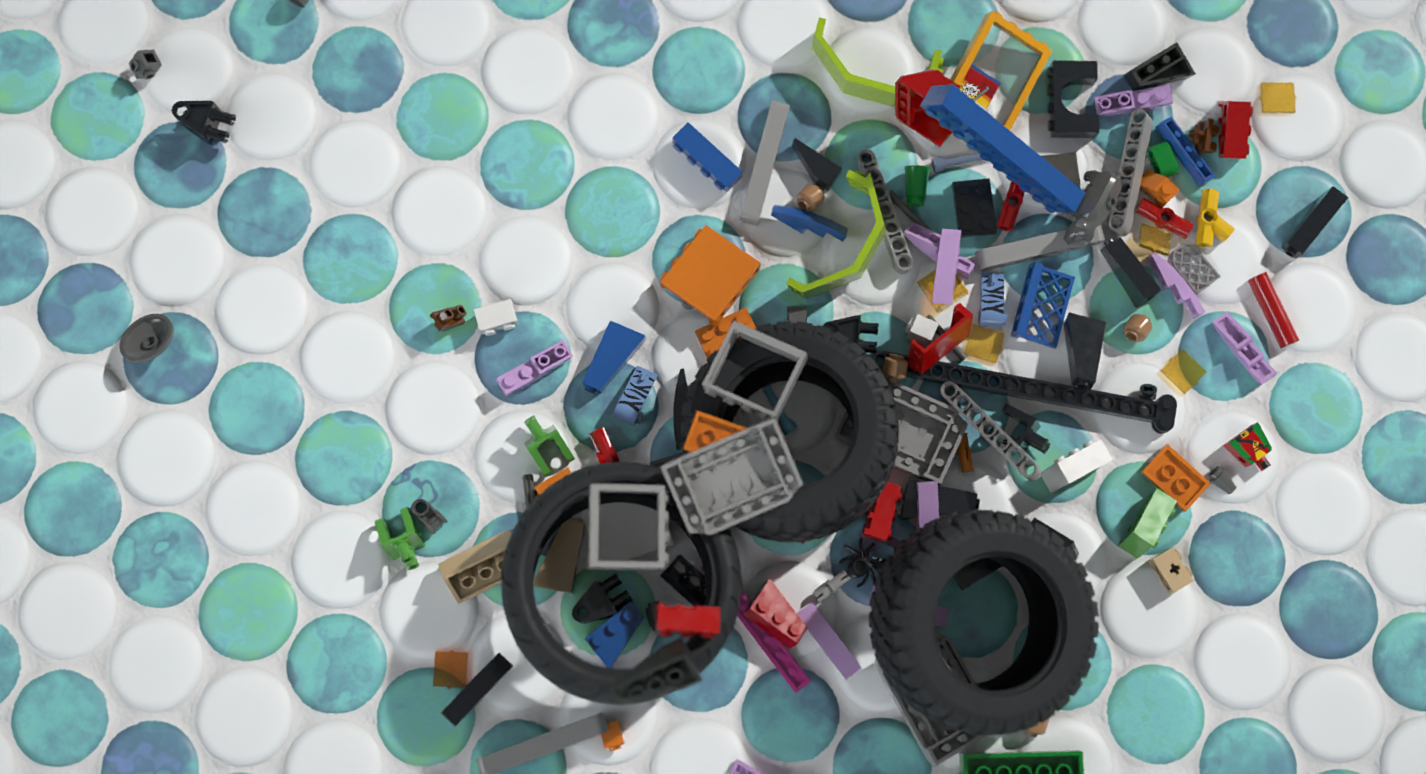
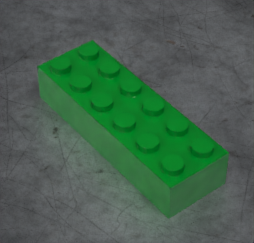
M1079 750L959 753L960 774H1084L1083 751Z

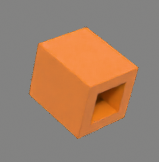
M619 720L606 723L609 731L601 734L604 749L609 748L610 751L621 749V744L625 742Z

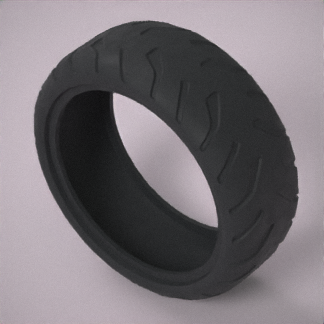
M614 462L588 466L566 475L546 488L530 503L513 529L504 553L501 570V593L505 617L516 645L537 672L559 689L588 701L610 705H629L655 700L675 692L676 689L663 690L664 693L658 695L656 692L648 693L643 698L617 702L608 686L632 668H607L582 660L564 648L547 629L538 611L533 591L535 569L544 546L564 522L589 508L590 484L664 485L665 491L669 493L668 503H665V512H668L669 518L690 538L702 562L706 582L704 607L720 608L719 634L714 635L712 639L702 638V635L693 634V638H690L685 643L699 674H701L722 650L732 631L739 611L742 594V576L737 545L729 527L714 534L689 533L661 468L636 462ZM599 492V505L607 503H632L658 511V493Z

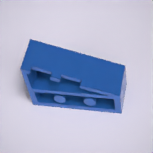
M630 602L588 635L585 640L605 666L612 668L644 617L635 605Z

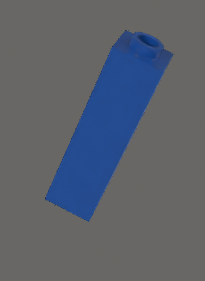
M610 320L582 382L583 386L586 387L585 390L596 394V392L602 393L643 345L646 336Z

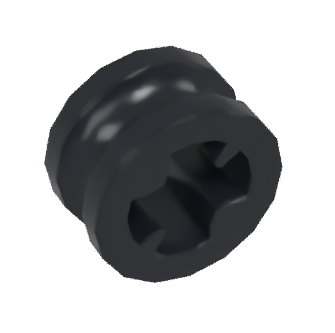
M1152 384L1141 385L1139 398L1155 400L1157 387Z

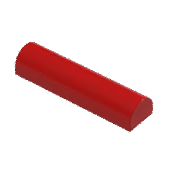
M1267 272L1249 279L1248 283L1280 348L1300 341Z

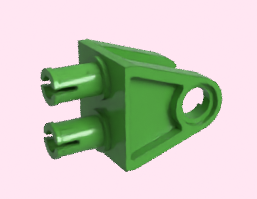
M534 415L524 421L533 435L524 444L545 477H548L552 472L537 449L540 448L539 444L548 438L550 441L554 439L568 462L575 459L554 425L547 429H542Z
M406 506L400 509L406 532L403 535L393 539L386 522L382 518L375 520V525L381 545L392 560L401 558L402 563H406L408 570H414L419 567L414 551L425 547V543L409 507Z

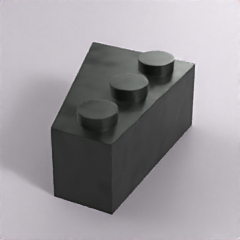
M1176 42L1125 73L1124 77L1134 91L1188 79L1196 73Z

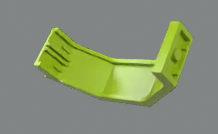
M819 17L812 49L842 93L894 107L895 86L850 74L823 38L826 19ZM935 49L928 70H939L944 74L945 70L941 69L944 58H941V50Z
M849 170L846 174L847 182H849L850 186L870 196L876 219L875 226L854 264L849 268L810 284H802L789 277L786 285L794 293L808 299L861 279L886 234L870 172L866 178L865 174L858 170L854 172Z

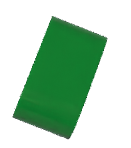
M1167 141L1148 147L1147 154L1155 173L1167 178L1179 174L1178 163Z

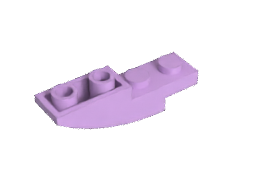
M1170 84L1134 92L1128 90L1094 97L1099 116L1132 114L1136 109L1152 111L1156 107L1173 104Z
M562 340L534 355L529 361L496 378V381L505 396L549 374L571 359L573 355Z

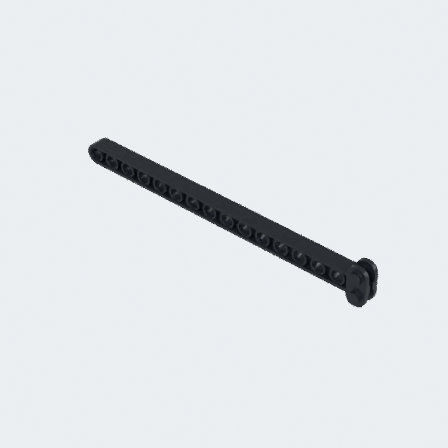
M877 351L871 357L875 362L877 357L884 359L889 357V354L905 356L904 359L908 361V355L887 351ZM941 361L936 362L921 375L911 369L908 364L906 375L908 378L940 384L953 382L961 388L1149 422L1152 429L1158 434L1167 433L1173 428L1175 423L1177 401L1169 394L1162 395L1156 401L1092 389L1083 390L1075 386ZM932 368H939L941 375H933ZM957 371L960 374V379H953L951 372ZM970 375H977L979 382H971ZM989 379H996L998 382V386H991L989 384ZM1008 382H1014L1017 389L1010 390ZM1028 385L1035 387L1036 392L1034 394L1027 391ZM1046 389H1052L1054 397H1048ZM1065 392H1070L1073 395V401H1068L1065 398ZM1084 396H1090L1092 404H1086ZM1103 399L1111 402V408H1106L1103 405ZM1122 403L1129 404V412L1123 410ZM1142 406L1149 409V415H1144L1141 412Z

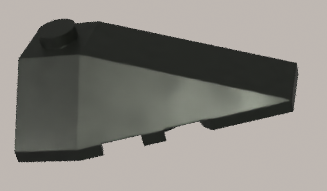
M682 637L658 648L608 687L616 701L623 702L643 698L648 693L656 692L658 695L663 694V690L673 688L676 691L683 690L701 682L702 678Z

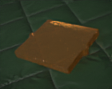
M450 650V652L435 651L433 686L447 687L448 689H451V687L465 688L468 653L454 652L453 650Z

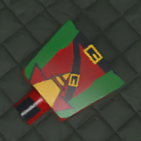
M1258 422L1250 425L1223 445L1245 467L1255 463L1263 471L1271 465L1265 455L1272 451V447Z

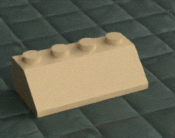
M509 529L438 563L442 577L458 604L501 583L504 553L512 534Z

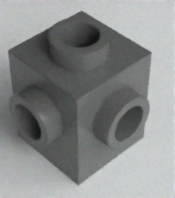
M154 49L138 50L129 62L130 69L133 71L136 79H151L162 66Z

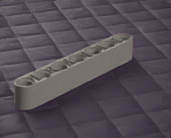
M774 100L771 102L739 221L758 226L789 113V104Z
M1136 109L1130 116L1118 174L1121 175L1122 189L1109 217L1110 229L1120 237L1127 236L1132 228L1153 125L1152 118L1143 109Z
M864 149L859 153L857 159L858 169L865 174V178L869 172L877 177L876 180H873L875 191H880L883 194V197H877L880 209L885 208L889 211L888 215L882 214L885 228L887 226L895 228V232H889L886 229L883 239L895 271L899 274H906L913 264L912 256L876 156L873 151ZM868 157L871 162L864 163L861 158ZM899 243L902 249L896 250L892 244ZM899 261H906L908 266L901 267Z
M1102 226L1096 227L1090 244L1086 243L1085 240H1079L1067 245L1063 239L1067 230H1062L981 249L975 252L980 271L992 270L1101 244L1106 241Z
M945 382L941 386L942 396L1022 476L1030 481L1040 478L1042 474L1040 466L959 386L953 382ZM955 388L954 394L949 396V391ZM968 401V405L961 409L962 403ZM977 414H981V418L974 422V417ZM990 427H994L993 433L987 435V430ZM1003 440H1007V445L1004 448H1000V443ZM1017 453H1021L1020 459L1018 461H1014V455ZM1034 466V472L1027 475V469Z
M603 712L483 756L476 759L481 774H496L606 733L609 729Z

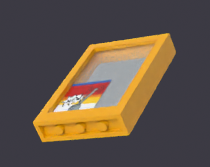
M991 11L982 19L950 80L960 85V90L1008 130H1011L1052 50L1045 43L1034 39L1030 33L1020 30L1015 23L1005 20L1000 13Z

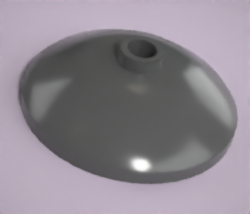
M149 314L133 322L126 329L120 340L119 348L122 356L130 362L143 363L161 355L173 338L174 327L172 322L162 314Z

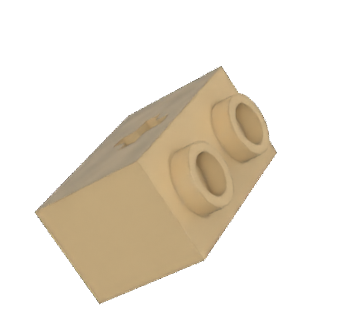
M1173 547L1148 560L1169 594L1177 592L1194 581L1191 570L1183 565L1180 553L1176 549L1174 550ZM1174 566L1175 570L1173 573H1170L1169 570Z

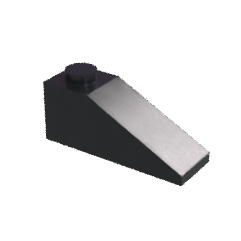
M794 138L792 148L812 181L823 190L829 191L841 174L842 167Z

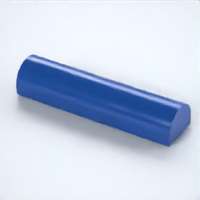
M1172 117L1160 122L1155 127L1163 139L1169 143L1172 151L1199 188L1216 177Z

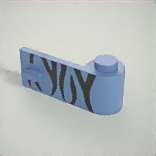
M981 272V306L978 314V326L1002 328L1007 323V314L1004 313V274Z
M637 366L614 410L613 417L633 426L636 423L639 424L644 414L641 413L642 406L658 374Z

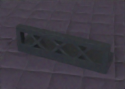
M679 554L662 572L660 577L693 606H704L705 576ZM678 561L685 566V572H679L674 567ZM690 576H696L700 581V585L692 584Z

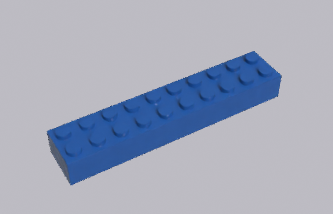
M954 84L930 87L920 105L926 110L925 113L928 116L936 118L942 127L951 130L954 137L967 143L966 146L977 151L983 160L992 163L994 169L1003 172L1008 180L1017 183L1022 191L1029 193L1034 201L1043 204L1048 212H1076L1085 195L1082 189Z

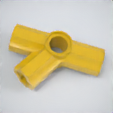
M1203 189L1201 192L1199 215L1196 218L1195 245L1198 247H1212L1214 235L1222 242H1225L1235 230V228L1218 216L1219 191L1216 189ZM1204 215L1209 216L1210 221H1206Z

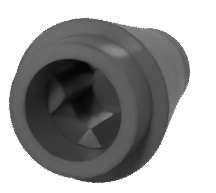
M1217 466L1207 476L1212 484L1228 495L1237 488L1224 468Z

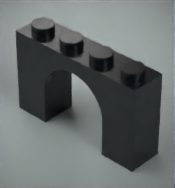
M1053 60L1046 71V77L1049 78L1047 96H1050V102L1047 105V113L1050 114L1048 131H1051V138H1096L1099 134V114H1075L1069 111L1062 102L1061 92L1070 85H1094L1098 79L1097 61Z

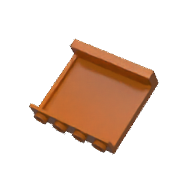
M705 225L703 229L700 228L695 233V239L691 244H686L682 251L683 254L674 259L671 269L662 274L660 277V287L662 290L666 288L709 318V323L716 327L760 271L761 262Z

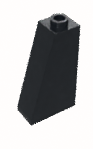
M1334 186L1319 196L1281 248L1285 250V253L1296 259L1300 257L1349 197Z
M1121 237L1116 240L1111 238L1103 243L1104 247L1100 251L1135 308L1151 300L1162 291Z
M1069 312L1064 320V332L1071 383L1080 389L1091 390L1097 378L1106 322Z
M907 480L900 519L918 518L917 483L922 481ZM938 485L939 517L952 513L958 514V512L978 510L980 499H977L978 493Z

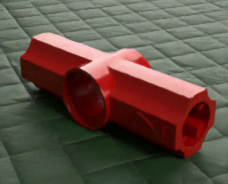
M1011 181L996 226L1004 231H1013L1020 206L1023 203L1025 192L1015 182ZM1009 199H1014L1017 205H1011Z
M1144 197L1135 213L1154 222L1157 228L1167 229L1183 239L1188 237L1194 226L1193 223L1176 215L1172 209L1163 208ZM1161 215L1166 216L1168 222L1163 221Z
M604 427L589 433L600 464L620 462Z

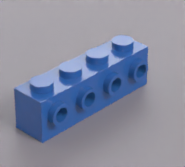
M689 122L672 137L674 149L679 153L683 152L687 156L686 159L693 166L696 164L700 168V172L706 178L710 177L719 190H724L727 193L742 178L743 171Z

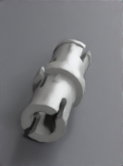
M843 570L833 579H828L825 585L813 592L814 597H818L816 600L821 603L832 593H837V589L851 580L849 576H846L847 573Z

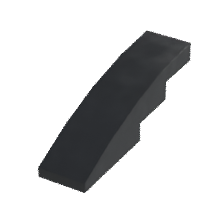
M684 368L679 371L673 406L676 450L682 449V411L684 402L688 398L686 396L688 386Z
M499 652L450 702L441 714L456 727L512 669L513 665Z

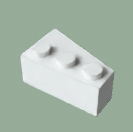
M1091 440L1082 445L1084 449L1079 450L1076 448L1068 453L1069 457L1066 459L1064 456L1059 457L1053 461L1055 465L1042 472L1041 477L1050 493L1113 460L1102 440L1095 443Z

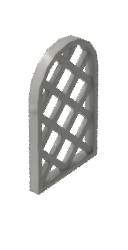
M1182 245L1172 254L1173 267L1196 295L1221 277L1203 254L1192 245ZM1184 248H1191L1190 253H1183ZM1175 254L1181 255L1180 261L1174 260ZM1183 255L1190 256L1189 262H1183ZM1192 257H1199V264L1192 263ZM1182 264L1189 265V271H1182ZM1192 265L1198 266V273L1191 272ZM1201 267H1208L1207 274L1200 273ZM1191 274L1197 275V282L1190 281ZM1200 276H1207L1206 283L1200 282ZM1209 277H1215V279L1209 283ZM1199 285H1206L1201 290H1199Z

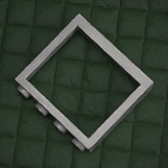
M733 321L702 385L704 390H706L705 393L712 397L724 398L723 401L733 406L737 404L742 406L741 409L747 413L752 414L755 412L763 420L775 418L777 422L807 361V353ZM737 336L797 362L773 412L713 385Z
M590 484L588 569H665V565H668V553H665V545H668V532H665V524H668L669 514L665 512V503H668L669 493L665 491L664 485ZM599 492L658 493L657 562L598 561Z

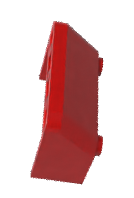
M931 69L900 76L895 82V115L897 119L935 145L941 147L953 132L942 127L936 118L928 116L925 113L926 110L920 105L931 86L954 84L958 89L961 86L945 77L939 70Z

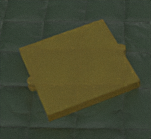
M1261 83V96L1259 99L1262 104V113H1295V99L1297 97L1294 93V83Z
M1142 223L1138 246L1150 250L1152 253L1156 252L1168 257L1171 233Z
M973 324L970 335L966 339L968 342L964 353L996 364L999 353L1003 349L1001 346L1005 333Z
M1183 349L1173 358H1170V362L1161 370L1184 394L1194 385H1197L1198 381L1207 372Z

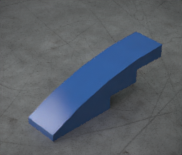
M780 205L772 207V217L801 234L808 229L822 238L826 233L842 242L847 237L848 228L829 218L794 207Z

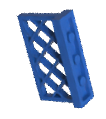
M1034 262L1028 267L1010 336L1014 338L1020 337L1056 349L1075 277ZM1042 272L1048 273L1052 281L1044 284L1041 279ZM1060 278L1068 280L1067 288L1063 290L1057 282ZM1054 283L1058 293L1051 296L1046 286ZM1043 289L1047 299L1040 302L1036 294L1038 290ZM1060 294L1063 303L1062 306L1057 308L1052 298ZM1049 300L1053 311L1046 314L1041 304ZM1038 306L1042 317L1035 320L1032 315V309ZM1055 312L1058 317V323L1052 325L1048 315ZM1044 318L1049 328L1041 332L1037 321ZM1032 324L1038 333L1035 336L1026 334L1028 326ZM1051 330L1054 336L1053 342L1046 341L1043 333Z

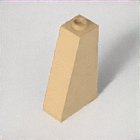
M571 517L570 520L562 524L534 578V587L572 594L585 530V523L581 522L582 519Z

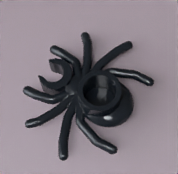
M862 538L859 539L860 553L851 546L844 545V548L851 550L856 555L844 557L839 561V564H842L846 560L854 559L848 565L849 575L853 578H860L865 575L862 582L856 586L857 588L865 584L869 577V572L873 585L875 584L876 578L872 570L880 573L872 565L881 558V555L874 559L871 554L876 549L869 551L875 546V543H871L863 552ZM884 558L880 562L885 563L886 558Z

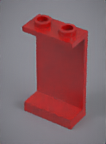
M958 303L954 306L950 329L924 349L914 339L910 341L908 355L910 368L922 375L968 338L973 313Z

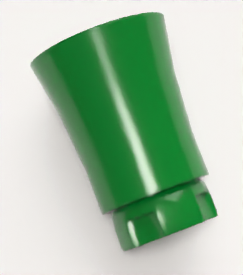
M921 165L905 166V197L907 198V206L922 207L926 199L931 168Z

